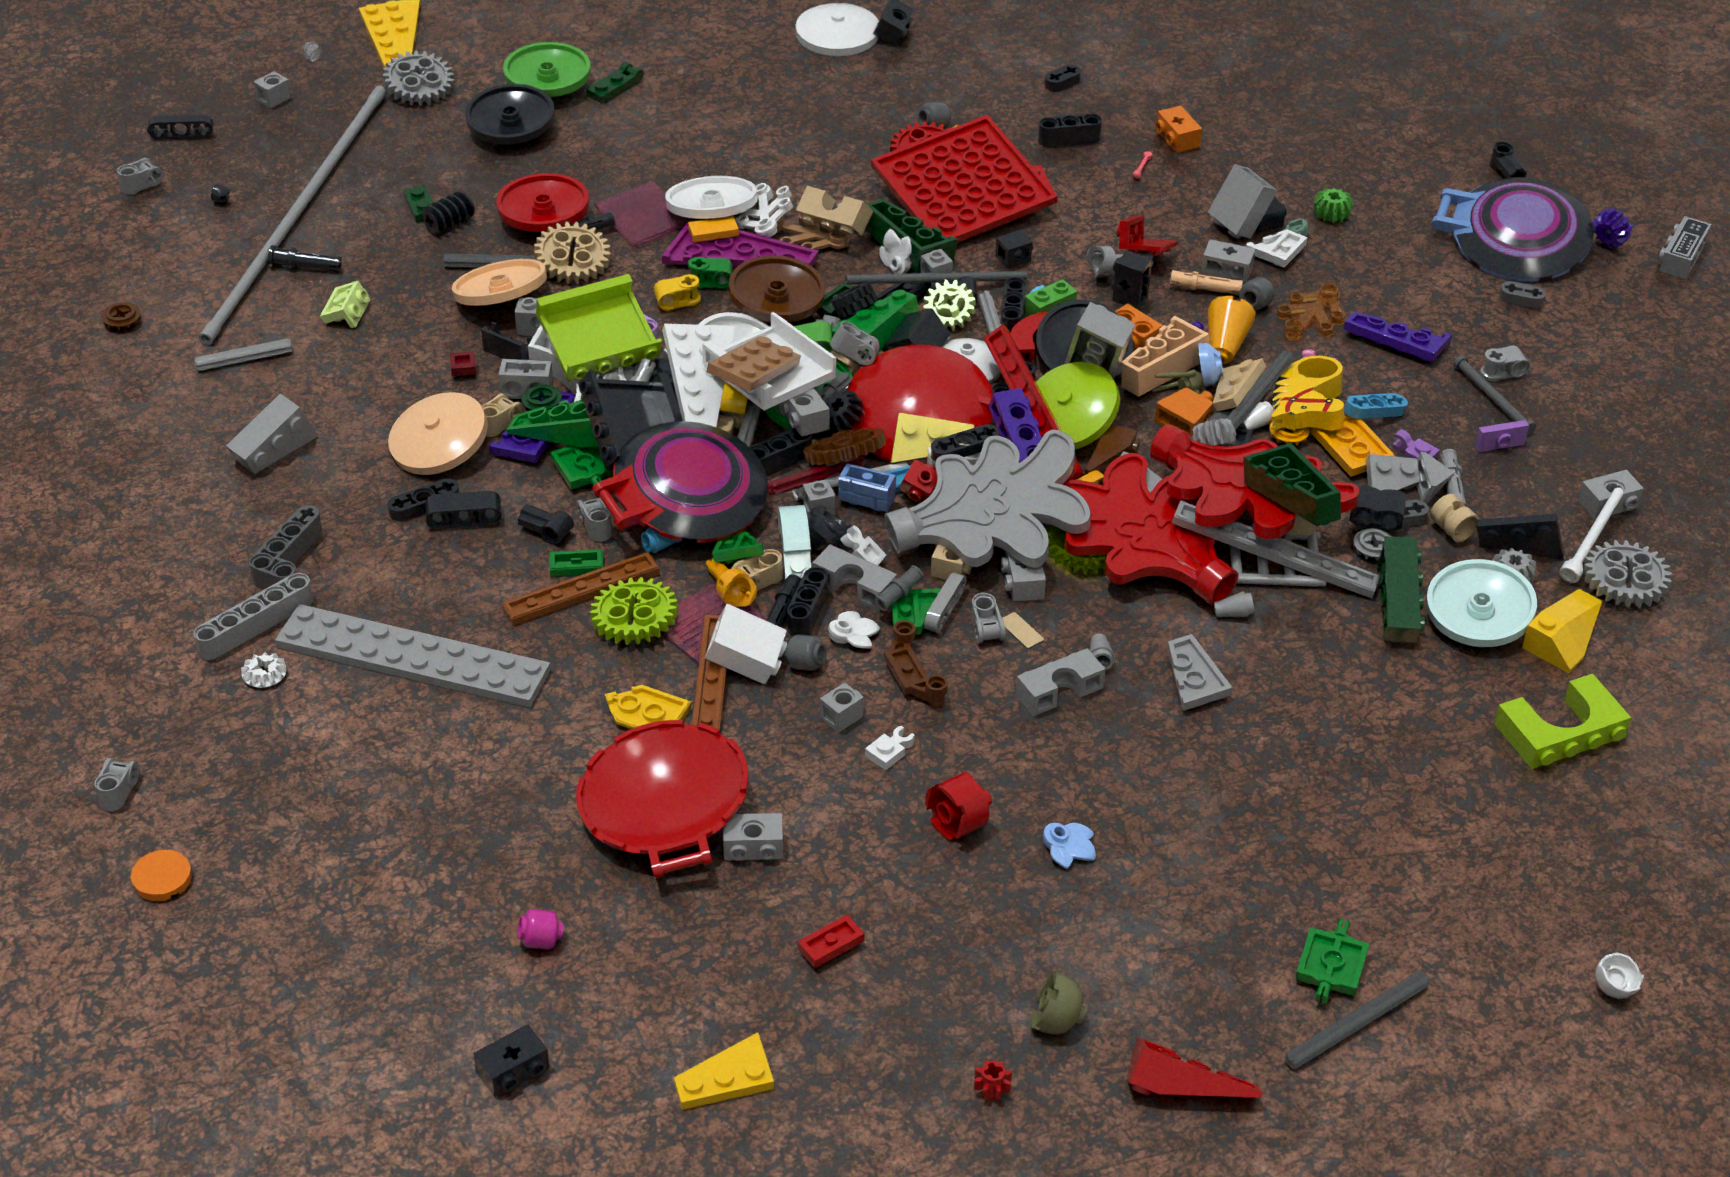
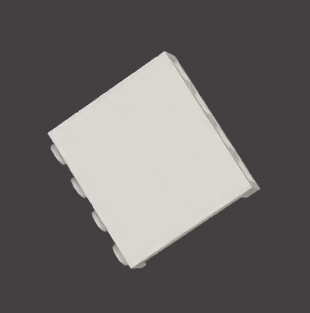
M774 312L771 313L770 327L721 348L711 340L702 343L703 364L708 367L709 362L758 336L767 337L777 345L790 347L793 352L801 355L799 365L750 392L727 382L763 410L836 378V357Z

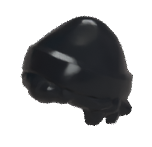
M815 507L808 519L810 545L818 552H823L829 545L837 548L842 547L844 544L841 541V537L847 534V530L851 528V525L847 526L844 521L827 512L825 507Z

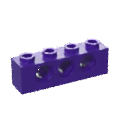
M1022 388L993 393L988 407L994 423L1000 431V436L1016 445L1019 450L1021 463L1034 451L1042 439L1039 433L1038 420L1033 418L1029 398L1025 397Z

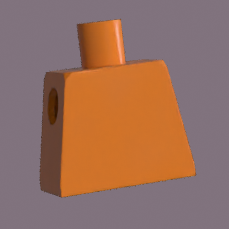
M1183 388L1156 403L1154 422L1162 427L1170 424L1188 432L1192 437V429L1199 423L1208 421L1212 415L1214 398L1208 391L1198 394L1189 388Z

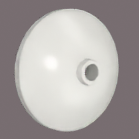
M958 338L947 341L943 348L955 351L971 360L984 373L990 384L1001 375V371L984 341L973 338Z

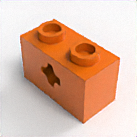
M1182 106L1158 111L1155 129L1176 153L1200 147L1202 128Z

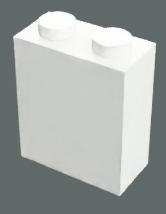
M726 604L717 620L705 658L762 684H766L770 675L775 677L780 668L781 661L778 660V657L783 655L787 646V642L783 641L787 630Z

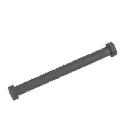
M1464 355L1455 359L1453 366L1457 370H1462L1514 422L1526 420L1529 425L1527 435L1535 430L1536 424L1531 420L1528 421L1468 363V359Z

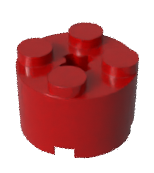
M965 771L927 790L925 797L926 809L932 810L934 817L930 820L937 832L944 838L949 840L961 838L984 827L988 823L989 806L992 804V797L987 790H982L981 786L973 779L969 772Z

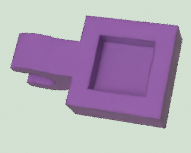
M1399 430L1395 434L1398 440L1393 443L1392 447L1404 452L1403 457L1418 459L1421 452H1426L1434 459L1438 457L1439 449L1419 438L1414 442L1410 434L1405 430Z

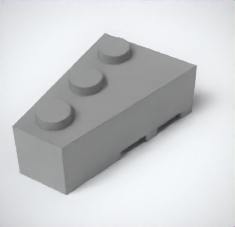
M279 394L226 447L237 462L256 474L315 439L318 435L301 408L282 394Z

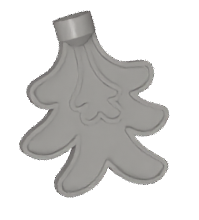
M1050 430L1044 434L1034 451L1021 463L1019 450L1016 445L1001 436H990L984 441L980 457L975 465H971L965 457L956 454L938 457L935 462L937 484L933 493L925 501L912 508L907 509L904 507L886 513L884 516L888 535L895 551L899 554L917 548L920 544H939L952 550L965 564L978 567L987 563L992 558L994 545L1004 549L1024 565L1034 568L1043 565L1049 554V539L1047 531L1041 523L1056 526L1073 534L1083 533L1091 525L1090 510L1085 499L1077 491L1063 485L1070 476L1075 464L1073 440L1064 432Z

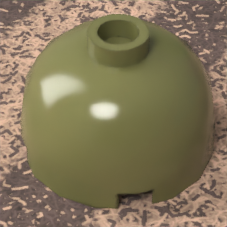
M1056 970L1054 974L1050 973L1036 1000L1040 1001L1038 1005L1039 1013L1033 1009L1030 1026L1040 1032L1057 1035L1068 1032L1075 1023L1081 1024L1087 1007L1083 1006L1084 996L1079 984L1071 977Z

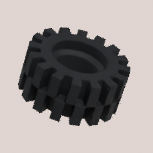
M868 281L838 294V296L831 299V303L838 317L844 318L866 308L878 298Z

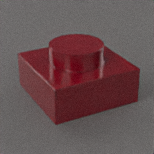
M474 351L450 353L452 376L476 374Z

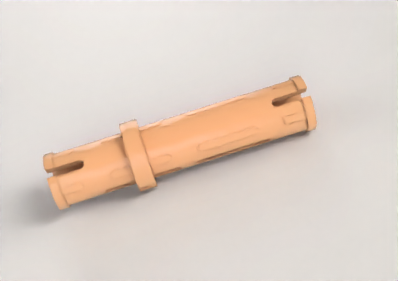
M1172 270L1170 285L1188 287L1194 291L1196 289H1203L1239 296L1243 281L1205 276L1195 271L1193 273H1185Z

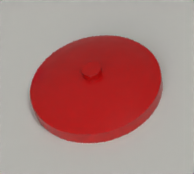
M555 173L532 174L518 178L500 190L496 199L497 212L506 224L525 231L545 232L548 231L549 226L556 229L557 223L565 227L566 222L572 225L579 221L589 209V194L587 188L580 181L572 177Z

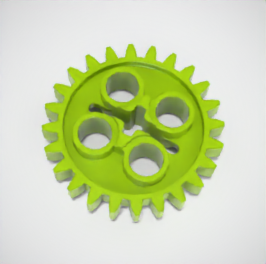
M640 577L638 582H634L632 578H629L628 583L625 584L619 580V586L616 587L609 584V591L600 590L601 596H595V603L591 604V621L593 622V628L598 630V635L605 634L606 640L614 637L616 644L623 639L626 645L631 640H635L637 644H640L643 638L650 642V636L652 635L660 638V631L668 632V625H675L674 618H678L679 610L675 592H671L669 586L663 588V582H658L654 585L652 578L646 583L643 581V577Z

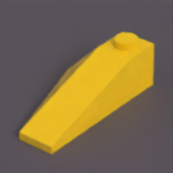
M1581 589L1574 591L1541 611L1528 624L1522 648L1570 674L1584 659L1602 601Z

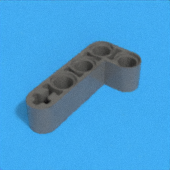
M305 505L297 509L250 558L249 565L252 580L256 587L264 590L284 578L297 573L294 563L322 534L320 513L317 507Z

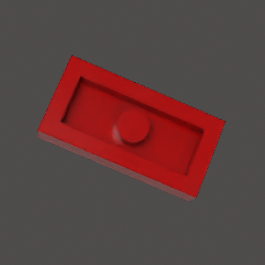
M845 915L797 941L798 950L814 968H817L864 942L865 933L848 915Z

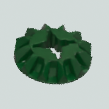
M550 385L532 387L522 396V405H524L526 411L545 407L549 410L559 405V402L562 401L560 390Z

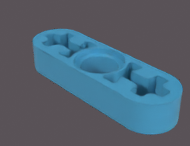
M1396 393L1349 396L1344 405V412L1355 419L1402 416L1408 401Z

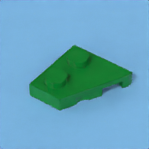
M742 531L732 537L718 540L712 555L714 562L722 561L724 564H730L740 558L764 555L762 543H757L755 537L750 536L747 531Z

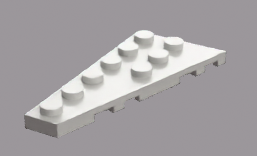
M664 324L662 331L683 421L703 423L716 427L725 380L706 372L707 367L703 364L702 343L711 340L721 348L731 344L735 326Z

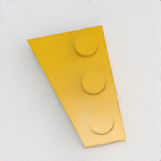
M757 1032L674 1077V1085L681 1109L684 1110L774 1089V1080L759 1033Z

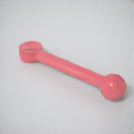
M1144 152V159L1138 169L1132 174L1135 179L1141 177V171L1146 162L1152 159L1151 152Z

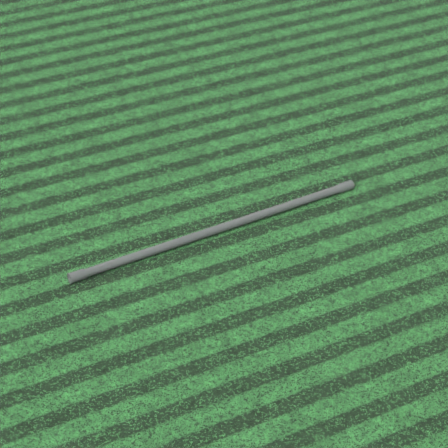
M376 86L371 92L364 106L213 319L199 335L201 343L205 345L212 344L221 331L223 324L268 262L270 246L276 245L278 248L372 112L382 102L387 94L384 87Z

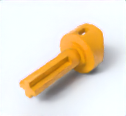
M714 559L706 561L708 571L717 579L716 592L725 604L742 607L748 606L756 598L757 587L745 571L737 568L728 569L722 562H714Z

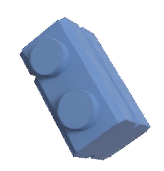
M847 463L839 476L838 500L846 501L851 505L870 507L875 511L888 512L896 496V475Z

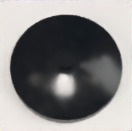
M504 84L488 88L474 96L466 107L465 116L468 129L479 139L495 144H518L535 139L545 133L554 121L555 112L552 99L544 91L524 84Z
M1072 300L1055 306L1043 317L1036 333L1035 349L1041 365L1047 372L1064 365L1077 324L1090 302L1102 305L1108 311L1118 316L1120 315L1106 305L1090 300ZM1132 335L1122 361L1133 353ZM1121 365L1119 367L1118 373L1114 378V381H1116L1122 375Z

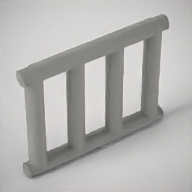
M1320 531L1310 535H1290L1287 533L1279 537L1290 542L1292 540L1307 541L1308 549L1319 552L1318 541H1320L1321 537ZM1229 545L1231 567L1239 575L1237 584L1311 587L1326 586L1327 581L1313 576L1295 575V569L1284 566L1285 575L1269 574L1268 560L1256 555L1258 574L1242 573L1241 551L1239 548Z

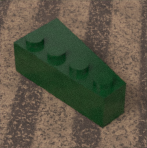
M885 199L867 203L873 212L865 231L883 246L884 236L890 229L896 233L900 240L904 237H909L912 248L911 255L909 256L911 261L910 268L914 272L920 273L921 255L934 250L942 249L954 263L957 238L943 236L942 230L936 227L930 229L923 225L924 220L918 217L906 216L907 211Z
M1291 443L1243 457L1244 484L1315 526L1328 525L1330 522L1341 519L1340 491Z
M1384 537L1377 562V572H1380L1378 585L1381 588L1380 606L1384 607L1382 610L1384 641L1417 643L1419 634L1424 633L1425 617L1420 616V610H1423L1424 594H1419V587H1422L1423 572L1418 571V565L1422 561V549H1417V538Z

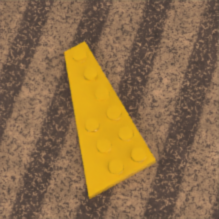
M421 0L388 1L383 4H369L359 8L360 17L383 68H386V62H391L392 57L398 59V54L406 56V51L411 55L414 54Z

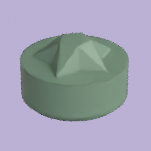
M1295 219L1288 223L1285 230H1290L1305 237L1310 232L1308 223L1304 219Z

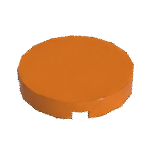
M157 850L146 854L136 862L132 868L130 878L133 888L141 898L150 901H166L172 899L171 895L176 893L180 895L187 889L191 883L192 870L188 859L180 852Z

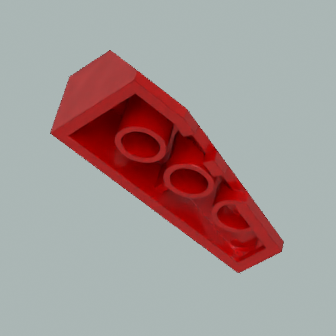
M1139 1037L1136 1039L1127 1079L1129 1083L1133 1084L1132 1089L1139 1093L1150 1095L1152 1091L1158 1094L1261 1098L1263 1091L1258 1085L1221 1070L1213 1073L1209 1066L1195 1059H1187V1062L1181 1061L1182 1057L1177 1055L1174 1050Z

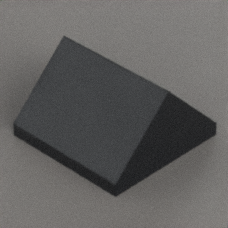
M933 308L908 314L885 343V348L890 350L907 345L943 347L951 334Z

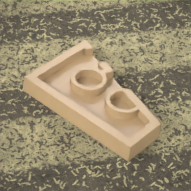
M1263 358L1254 361L1248 359L1241 364L1223 368V375L1220 376L1213 400V405L1217 411L1238 407L1267 367Z

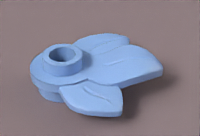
M1050 823L1045 827L1043 831L1044 844L1050 849L1052 859L1063 868L1068 869L1073 858L1084 861H1094L1096 858L1095 848L1089 841L1094 835L1090 828L1079 823H1069L1065 826L1060 823Z

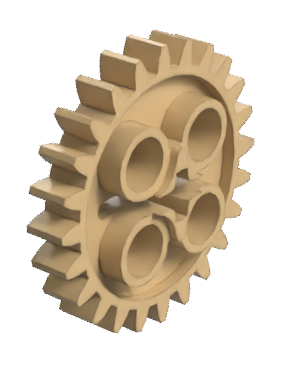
M566 222L565 227H562L557 223L556 229L549 226L548 233L542 231L541 237H537V243L534 244V260H538L545 265L546 273L549 272L550 279L557 276V282L566 279L567 284L571 280H575L576 284H579L580 279H583L587 283L589 277L597 279V273L603 274L604 268H608L611 253L610 245H607L608 239L603 238L602 232L595 234V227L588 230L587 224L579 227L578 222H575L574 226H570ZM576 239L573 265L569 266L572 240Z

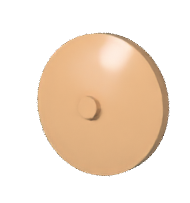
M513 259L479 267L462 275L453 283L452 292L454 299L464 305L497 304L519 298L536 290L546 281L547 273L545 265L538 260Z
M456 392L432 395L413 404L399 416L389 434V450L395 462L407 472L419 475L445 472L465 462L479 449L487 434L488 420L479 402L469 395Z

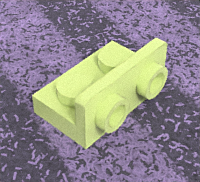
M359 281L335 287L320 318L325 324L345 319L351 328L356 327L370 302L368 292Z

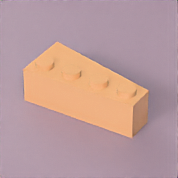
M1174 316L1170 319L1168 326L1164 325L1159 329V334L1155 338L1150 337L1147 339L1146 345L1143 348L1138 347L1121 362L1122 388L1139 397L1172 379L1155 378L1156 373L1185 372L1200 364L1198 343L1209 344V333Z

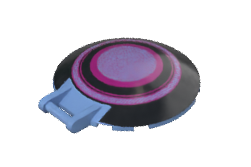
M1521 177L1494 180L1475 188L1470 193L1450 188L1443 189L1437 215L1433 217L1431 226L1436 230L1453 233L1461 253L1468 261L1472 259L1480 265L1482 271L1499 278L1521 282L1539 281V278L1548 276L1556 278L1568 273L1571 267L1577 263L1580 264L1586 258L1594 237L1591 216L1582 202L1573 194L1546 181ZM1450 204L1457 205L1453 218L1446 217Z

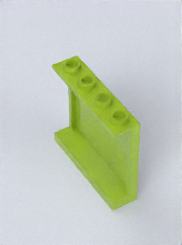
M629 274L537 298L536 315L568 382L576 379L581 380L590 369H593L595 374L606 373L622 366L628 367L633 363L640 362L642 359L652 360L661 356L662 340L661 338L655 339L632 292L633 281Z

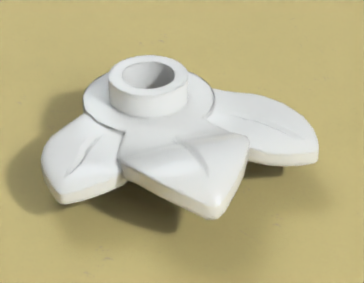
M890 229L884 236V246L879 249L880 258L885 266L891 268L894 274H904L909 271L911 266L909 258L912 251L911 241L909 237H904L900 240L896 233Z
M847 611L839 614L837 620L830 622L828 631L830 638L837 643L844 644L849 642L852 646L858 648H871L872 643L868 637L878 633L880 627L871 619L861 618L858 612Z

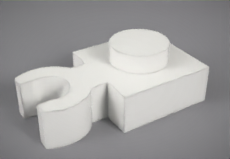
M855 525L849 528L847 534L841 537L842 543L854 550L853 555L875 565H879L886 556L869 536L864 539L860 529Z
M899 726L895 728L891 738L883 734L866 747L865 757L884 770H887L905 756V749L913 746L915 735L911 733L908 737H902L904 735V727Z

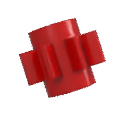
M986 1060L982 1069L975 1068L973 1089L976 1091L980 1090L983 1099L1000 1100L1004 1092H1011L1012 1071H1005L1002 1065L1003 1062Z

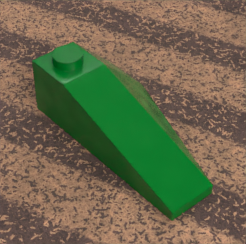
M582 395V400L573 403L564 400L549 410L545 407H540L517 414L506 429L507 433L511 435L577 447H598Z

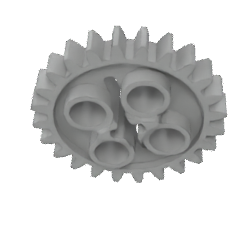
M415 50L414 54L411 55L406 51V56L398 54V59L392 57L391 62H386V68H383L384 88L388 89L389 95L394 94L395 100L402 98V103H405L407 100L410 101V105L418 102L419 106H422L423 102L431 105V100L439 103V97L445 99L446 94H450L453 88L454 73H452V67H448V62H442V57L435 59L434 53L427 56L426 51H424L420 55Z
M1614 540L1612 546L1607 542H1604L1603 548L1596 545L1594 551H1589L1583 566L1584 581L1590 583L1589 589H1597L1596 596L1604 594L1606 595L1605 601L1614 599L1617 606L1621 602H1625L1628 608L1631 603H1635L1638 608H1641L1642 602L1648 606H1651L1652 600L1659 602L1660 598L1665 597L1667 591H1669L1672 573L1669 572L1670 565H1664L1665 558H1657V551L1649 553L1648 546L1641 549L1638 542L1630 546L1627 540L1624 541L1623 545H1620L1617 540ZM1627 560H1628V564H1629L1628 569H1627V566H1625ZM1626 578L1629 581L1628 588L1626 587Z

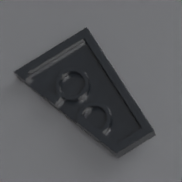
M1557 514L1477 520L1476 528L1480 546L1506 551L1513 548L1514 551L1518 552L1523 550L1524 554L1564 560V549Z

